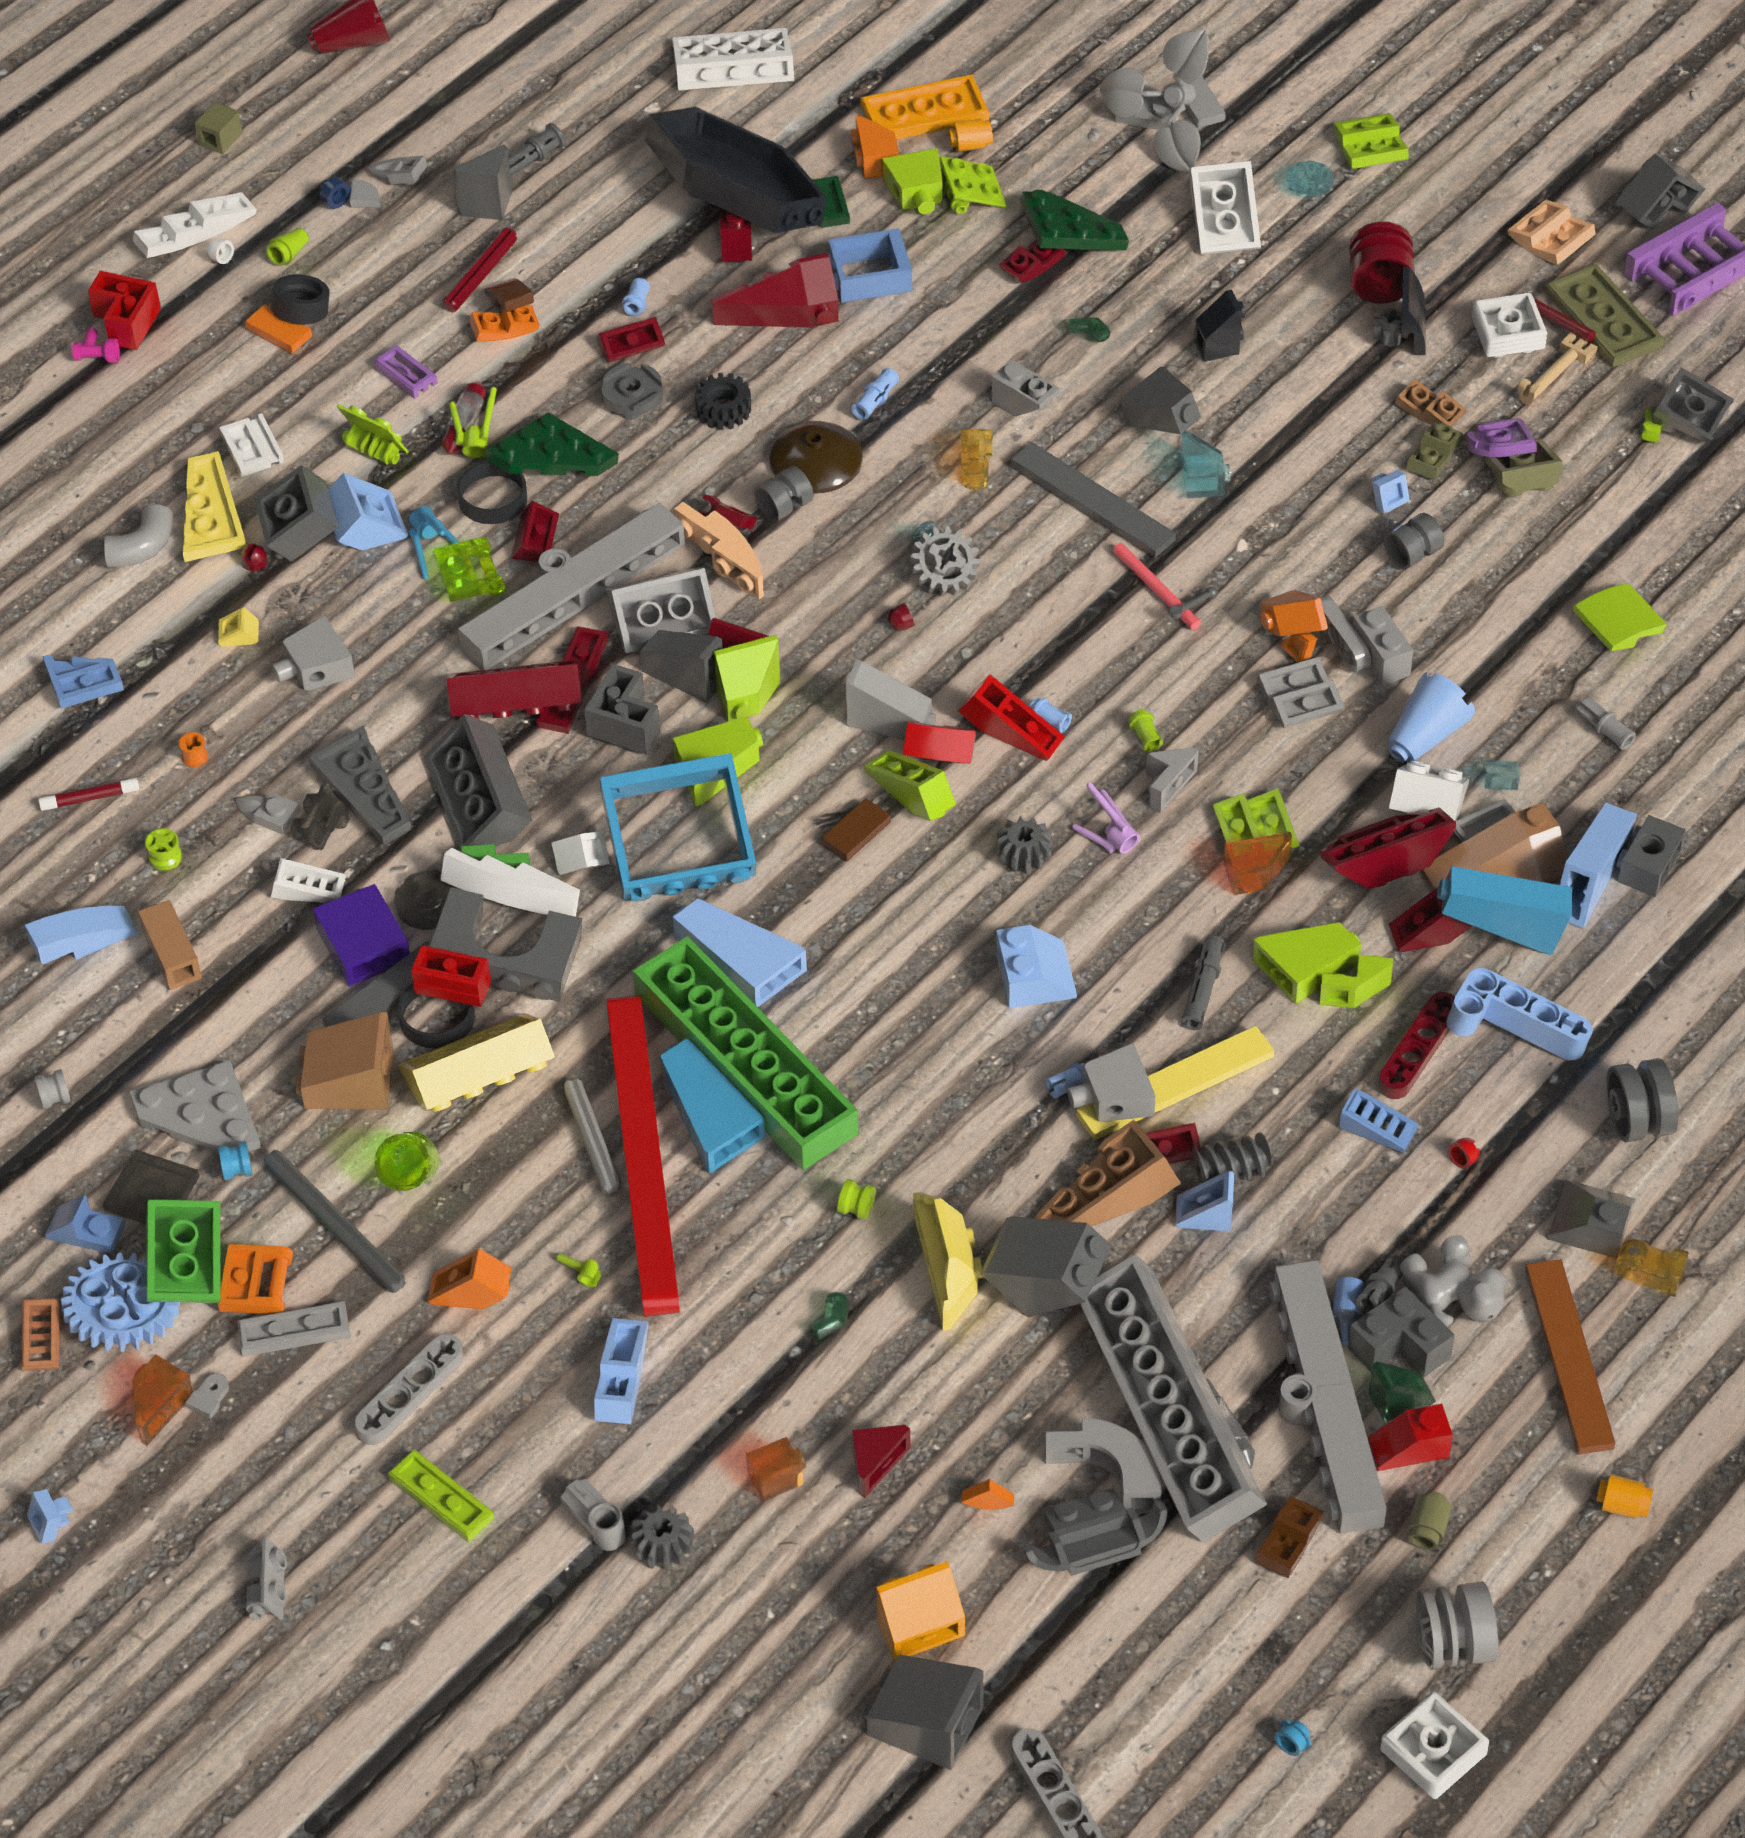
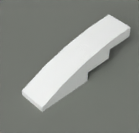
M242 192L192 201L189 204L188 212L162 216L161 226L134 231L133 242L146 258L174 252L203 242L231 229L255 215L256 208Z
M450 848L444 854L441 881L465 891L482 894L484 898L503 905L548 915L550 910L576 916L580 890L524 862L515 869L489 855L478 861L454 848Z

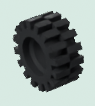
M718 373V378H714L712 374L708 376V382L702 379L700 386L697 385L695 389L696 415L700 418V422L703 424L708 422V427L712 429L715 425H718V430H723L724 425H728L729 429H733L734 423L740 426L743 424V419L748 420L749 413L752 410L751 392L749 384L746 381L743 382L742 377L738 376L734 379V374L728 373L727 377H723V373ZM719 399L733 400L725 404H719L714 402Z

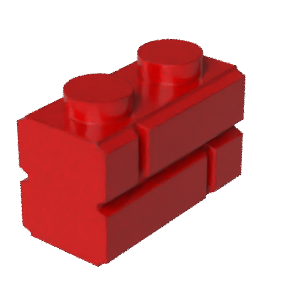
M422 945L412 967V978L416 994L481 1007L491 983L488 958L471 957L468 954Z

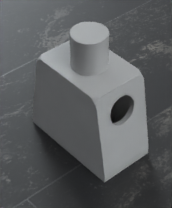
M326 616L319 618L284 639L282 645L285 659L271 665L273 674L279 683L295 676L303 690L307 691L355 677L352 656Z
M1134 1043L1087 1062L1083 1066V1084L1068 1088V1097L1072 1108L1091 1104L1097 1120L1101 1122L1155 1115V1093Z

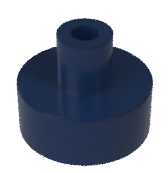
M341 178L324 179L320 184V199L331 209H338L348 201L351 187Z

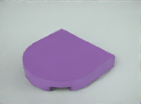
M1521 418L1484 423L1477 427L1476 432L1470 431L1467 434V448L1476 455L1505 457L1537 452L1536 440Z

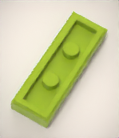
M415 1449L388 1472L389 1480L468 1543L494 1519V1512Z

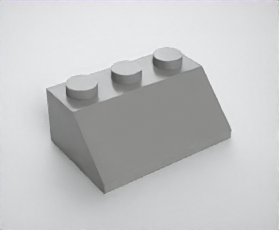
M702 567L606 589L612 618L625 653L641 650L643 643L648 639L650 640L658 630L700 635L708 634L711 620L716 618L705 568Z

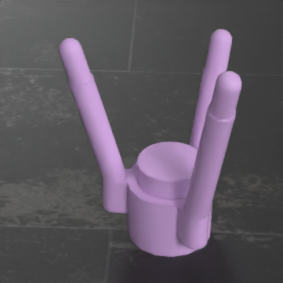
M1087 783L1089 791L1113 821L1105 829L1107 839L1078 824H1073L1072 829L1100 844L1110 854L1116 849L1121 854L1129 852L1138 843L1140 835L1130 826L1105 790L1099 792L1092 783Z

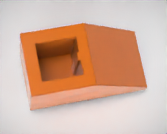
M855 116L856 129H851V141L853 147L858 146V149H855L856 166H862L864 178L882 177L883 158L899 155L895 132L863 116Z

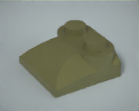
M1536 439L1537 452L1505 457L1483 456L1497 477V489L1504 492L1506 496H1518L1523 491L1534 489L1539 491L1550 490L1553 488V485L1559 482V476L1563 473V461L1543 439Z

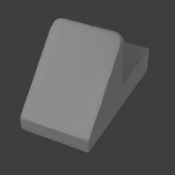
M1191 747L1151 752L1147 755L1146 774L1153 778L1148 787V792H1150L1149 807L1161 813L1195 775L1198 767L1199 750Z

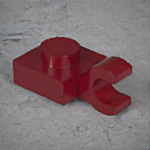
M703 496L704 500L710 502L711 509L709 512L701 510L697 512L707 517L715 510L736 527L738 531L741 528L753 530L757 520L756 517L736 507L722 503L715 496Z

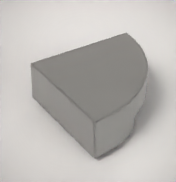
M353 179L350 196L351 207H381L378 190L366 181Z

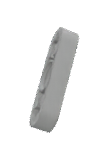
M1330 596L1321 598L1328 629L1322 630V632L1352 672L1370 667L1371 656L1364 641Z

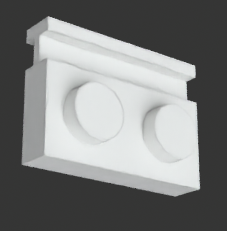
M262 413L258 414L257 419L250 421L249 418L220 427L221 437L241 477L270 468L272 463L278 461L280 464L284 463L283 454Z

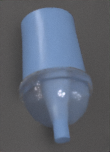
M1353 1277L1339 1278L1335 1285L1332 1313L1338 1335L1342 1338V1345H1348L1351 1324L1364 1316V1312H1360L1356 1306V1299L1363 1292L1365 1284L1360 1279Z

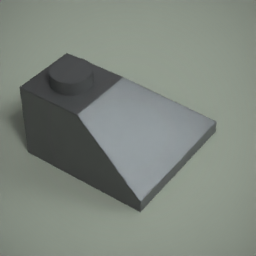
M1565 1180L1548 1234V1240L1617 1259L1635 1198Z

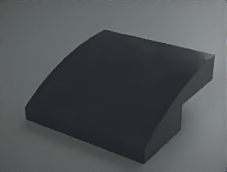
M1403 267L1402 333H1414L1413 355H1426L1425 295L1415 273L1410 267Z

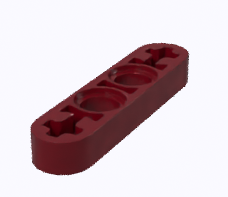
M1438 992L1429 998L1381 1070L1379 1090L1385 1097L1401 1099L1409 1093L1450 1031L1446 1021L1455 996L1451 993ZM1443 1006L1449 1008L1443 1010L1439 1020L1436 1018L1437 1009L1441 1010ZM1423 1028H1429L1434 1030L1437 1035L1432 1038H1423L1418 1034V1031ZM1407 1052H1413L1418 1054L1421 1059L1410 1063L1405 1061L1402 1055ZM1401 1071V1082L1397 1081L1394 1085L1390 1084L1389 1081L1393 1082L1398 1076V1072Z

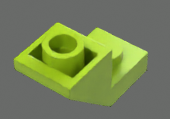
M1359 955L1357 977L1322 973L1319 1005L1345 1008L1357 1007L1391 985L1394 958H1385L1377 955Z

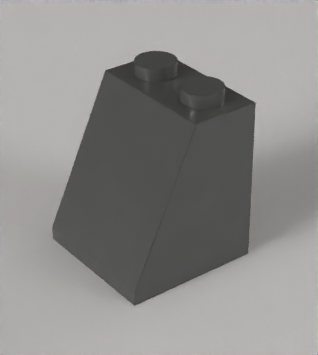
M1011 1216L1006 1218L980 1274L1026 1316L1033 1317L1086 1302L1111 1248V1244L1088 1223Z
M899 1654L894 1666L886 1667L881 1677V1690L877 1698L871 1697L865 1707L863 1718L867 1720V1735L952 1770L983 1709V1670L976 1667Z

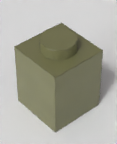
M216 102L195 122L198 145L220 154H224L242 134L239 111Z

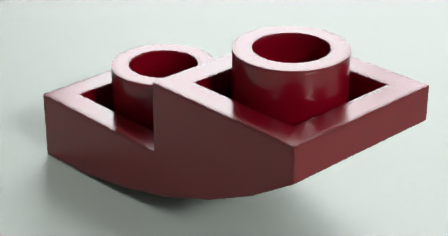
M1035 240L1026 249L1021 245L1018 246L999 264V267L1018 282L1023 283L1047 271L1060 261L1066 253L1065 249L1040 248L1037 240Z

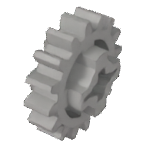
M946 526L944 532L940 533L937 527H934L931 537L924 532L920 538L921 543L915 542L912 549L915 553L911 555L910 562L916 565L911 572L912 575H921L918 581L919 585H923L926 582L929 584V593L938 588L940 589L941 596L945 595L947 589H950L953 595H957L959 585L966 590L970 585L969 580H975L978 572L974 569L979 567L980 560L974 557L977 556L979 549L969 547L972 538L968 537L963 540L961 538L962 530L959 529L955 534H951L950 526ZM950 553L949 562L947 565H944L943 569H940L941 561ZM926 564L930 566L931 572L928 570Z

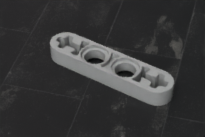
M442 1334L434 1338L358 1413L355 1419L358 1438L368 1445L379 1444L386 1440L460 1366L463 1361L461 1341L452 1334ZM450 1349L453 1350L452 1355L445 1353L440 1357L441 1350L448 1352ZM418 1371H428L432 1374L430 1380L424 1383H417L412 1380L413 1375ZM395 1395H402L407 1398V1402L398 1408L387 1404L388 1400ZM378 1422L379 1428L370 1427L366 1430L367 1423L374 1425Z
M1035 1729L1019 1731L1012 1741L1013 1760L1058 1837L1078 1838V1833L1075 1829L1080 1826V1833L1083 1838H1103L1100 1829L1043 1734ZM1028 1743L1030 1747L1036 1746L1038 1763L1034 1765V1759L1028 1750L1023 1751V1744ZM1051 1772L1058 1777L1059 1781L1055 1786L1047 1788L1037 1782V1777L1042 1773ZM1067 1803L1073 1805L1077 1809V1813L1073 1818L1062 1819L1056 1814V1808L1060 1804Z

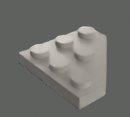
M231 1061L130 1091L138 1120L144 1128L152 1131L157 1128L171 1134V1138L195 1147L200 1144L211 1148L217 1155H219L218 1146L235 1147L242 1141L247 1142L248 1152L261 1148Z

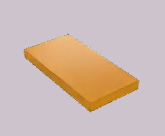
M973 75L861 97V107L865 117L895 132L896 139L953 128L954 122L975 119L989 120L988 108Z

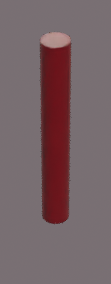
M1534 298L1540 316L1588 342L1595 338L1596 332Z

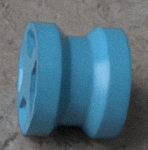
M246 1141L239 1142L237 1146L230 1148L226 1145L218 1146L224 1181L231 1180L234 1175L242 1174L245 1177L253 1175Z

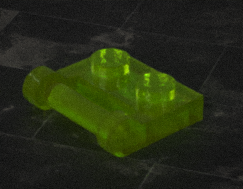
M480 537L433 549L434 559L450 603L487 593L495 596L504 592L506 586L503 578L497 574L490 555L492 548L487 538ZM474 555L479 558L485 578L477 579L469 556Z

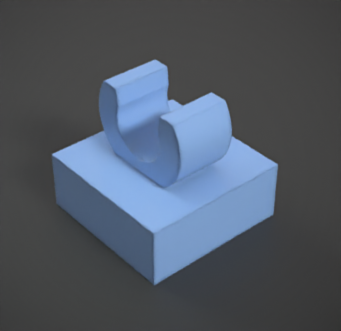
M1396 470L1388 475L1381 473L1372 478L1376 509L1380 512L1386 513L1409 501L1405 473Z
M47 1489L33 1492L27 1513V1518L41 1544L55 1541L58 1528L69 1524L66 1513L73 1510L67 1497L58 1498L53 1501Z

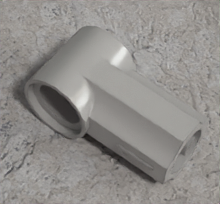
M576 1479L566 1487L565 1492L560 1497L561 1503L592 1535L595 1545L605 1551H612L621 1547L626 1539V1530L619 1507L607 1502L586 1479ZM607 1525H612V1526L609 1527V1528H603V1527H605V1526H607Z

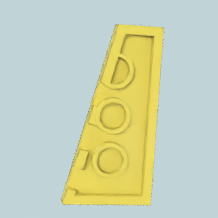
M219 451L188 458L187 500L185 504L186 524H184L185 542L183 545L184 562L243 549L246 546L245 537Z

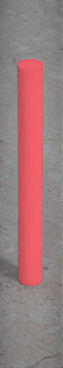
M1118 543L1113 548V553L1169 608L1183 605L1123 543ZM1189 609L1182 613L1180 619L1191 630H1195L1200 626L1201 620Z

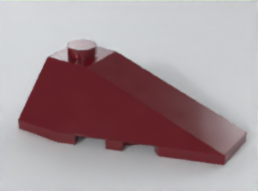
M828 253L797 259L790 262V268L775 275L772 271L764 274V280L751 286L743 284L712 298L711 312L713 325L810 328L839 322L838 297Z

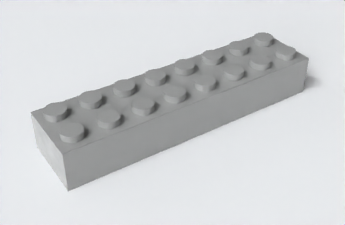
M1134 1254L1098 1276L1086 1302L1080 1304L1186 1528L1202 1542H1206L1263 1508L1267 1503L1153 1269L1137 1254Z

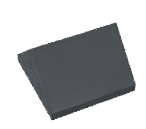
M505 145L453 168L458 212L461 216L503 220L512 194L508 149Z

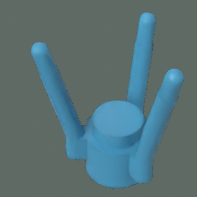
M422 506L411 513L409 521L413 528L409 530V534L414 542L422 577L424 580H427L429 575L420 541L421 537L432 539L439 534L440 536H445L461 553H465L466 548L445 528L441 520L436 518L431 508Z

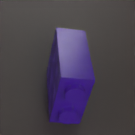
M375 884L357 889L346 896L325 902L321 906L313 908L316 930L348 986L387 971L410 954L408 940Z

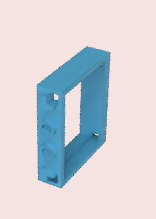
M732 753L600 777V792L623 900L632 899V901L639 902L649 899L651 895L660 893L677 895L687 888L697 886L699 889H709L715 887L719 882L729 880L733 883H741L756 875V860ZM724 779L742 860L631 881L614 799Z

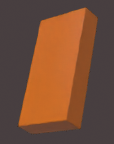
M266 304L245 321L247 330L292 354L312 337L311 328L302 324H292L281 320L275 316L271 307Z

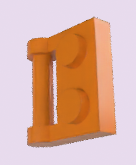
M228 1244L220 1288V1303H218L219 1312L257 1313L264 1315L284 1312L285 1303L282 1297L287 1267L292 1264L293 1251L285 1246ZM264 1262H272L273 1270L268 1297H258Z

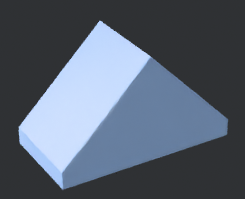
M1229 1170L1177 1195L1175 1225L1186 1229L1231 1231L1234 1173Z

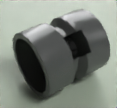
M796 466L788 467L775 476L776 479L770 478L754 488V496L759 509L772 522H778L791 514L792 509L798 510L813 500L812 486L806 475Z
M1420 513L1411 518L1405 525H1399L1387 532L1383 542L1391 561L1401 569H1408L1420 562L1423 557L1430 556L1441 550L1445 539L1437 521L1427 513Z

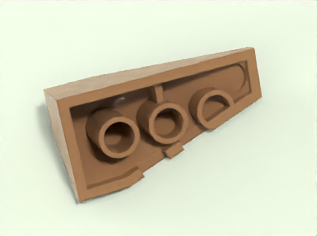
M1542 802L1510 814L1438 856L1430 867L1420 871L1433 890L1439 886L1441 879H1446L1451 866L1552 883L1562 878L1565 863L1569 857L1560 826Z
M1133 1119L1106 1138L1097 1148L1100 1153L1089 1165L1083 1163L1076 1171L1077 1179L1068 1188L1060 1189L1034 1218L1088 1223L1093 1227L1150 1205L1181 1183L1164 1155Z

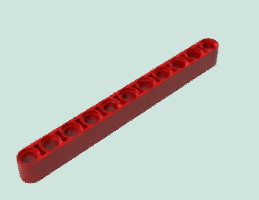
M641 995L607 998L644 1317L680 1313Z

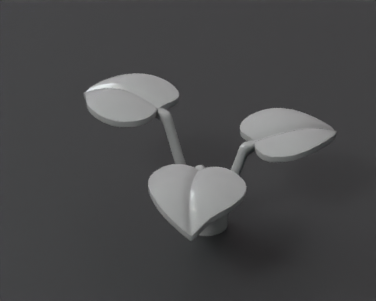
M1206 30L1180 33L1168 40L1164 47L1163 60L1166 68L1175 72L1173 79L1178 83L1168 85L1165 90L1143 91L1145 78L1142 73L1133 68H1121L1111 72L1100 85V94L1105 104L1118 117L1130 118L1138 114L1143 107L1142 96H1163L1169 106L1177 107L1167 120L1168 128H1162L1156 132L1154 147L1162 162L1170 168L1181 172L1190 173L1191 167H1196L1200 151V135L1195 125L1186 120L1174 121L1182 111L1186 110L1185 106L1190 105L1194 101L1196 93L1191 83L1198 81L1205 72L1209 53Z

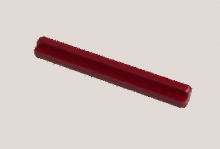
M506 227L498 234L445 296L443 307L446 310L456 312L517 241L515 230Z

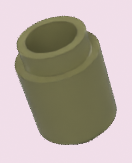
M1427 1491L1425 1494H1420L1416 1497L1407 1526L1408 1541L1412 1545L1424 1550H1434L1437 1548L1438 1543L1443 1541L1452 1512V1505L1443 1494Z

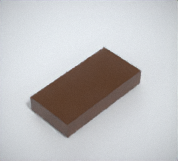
M865 798L822 837V845L847 862L891 823V815Z

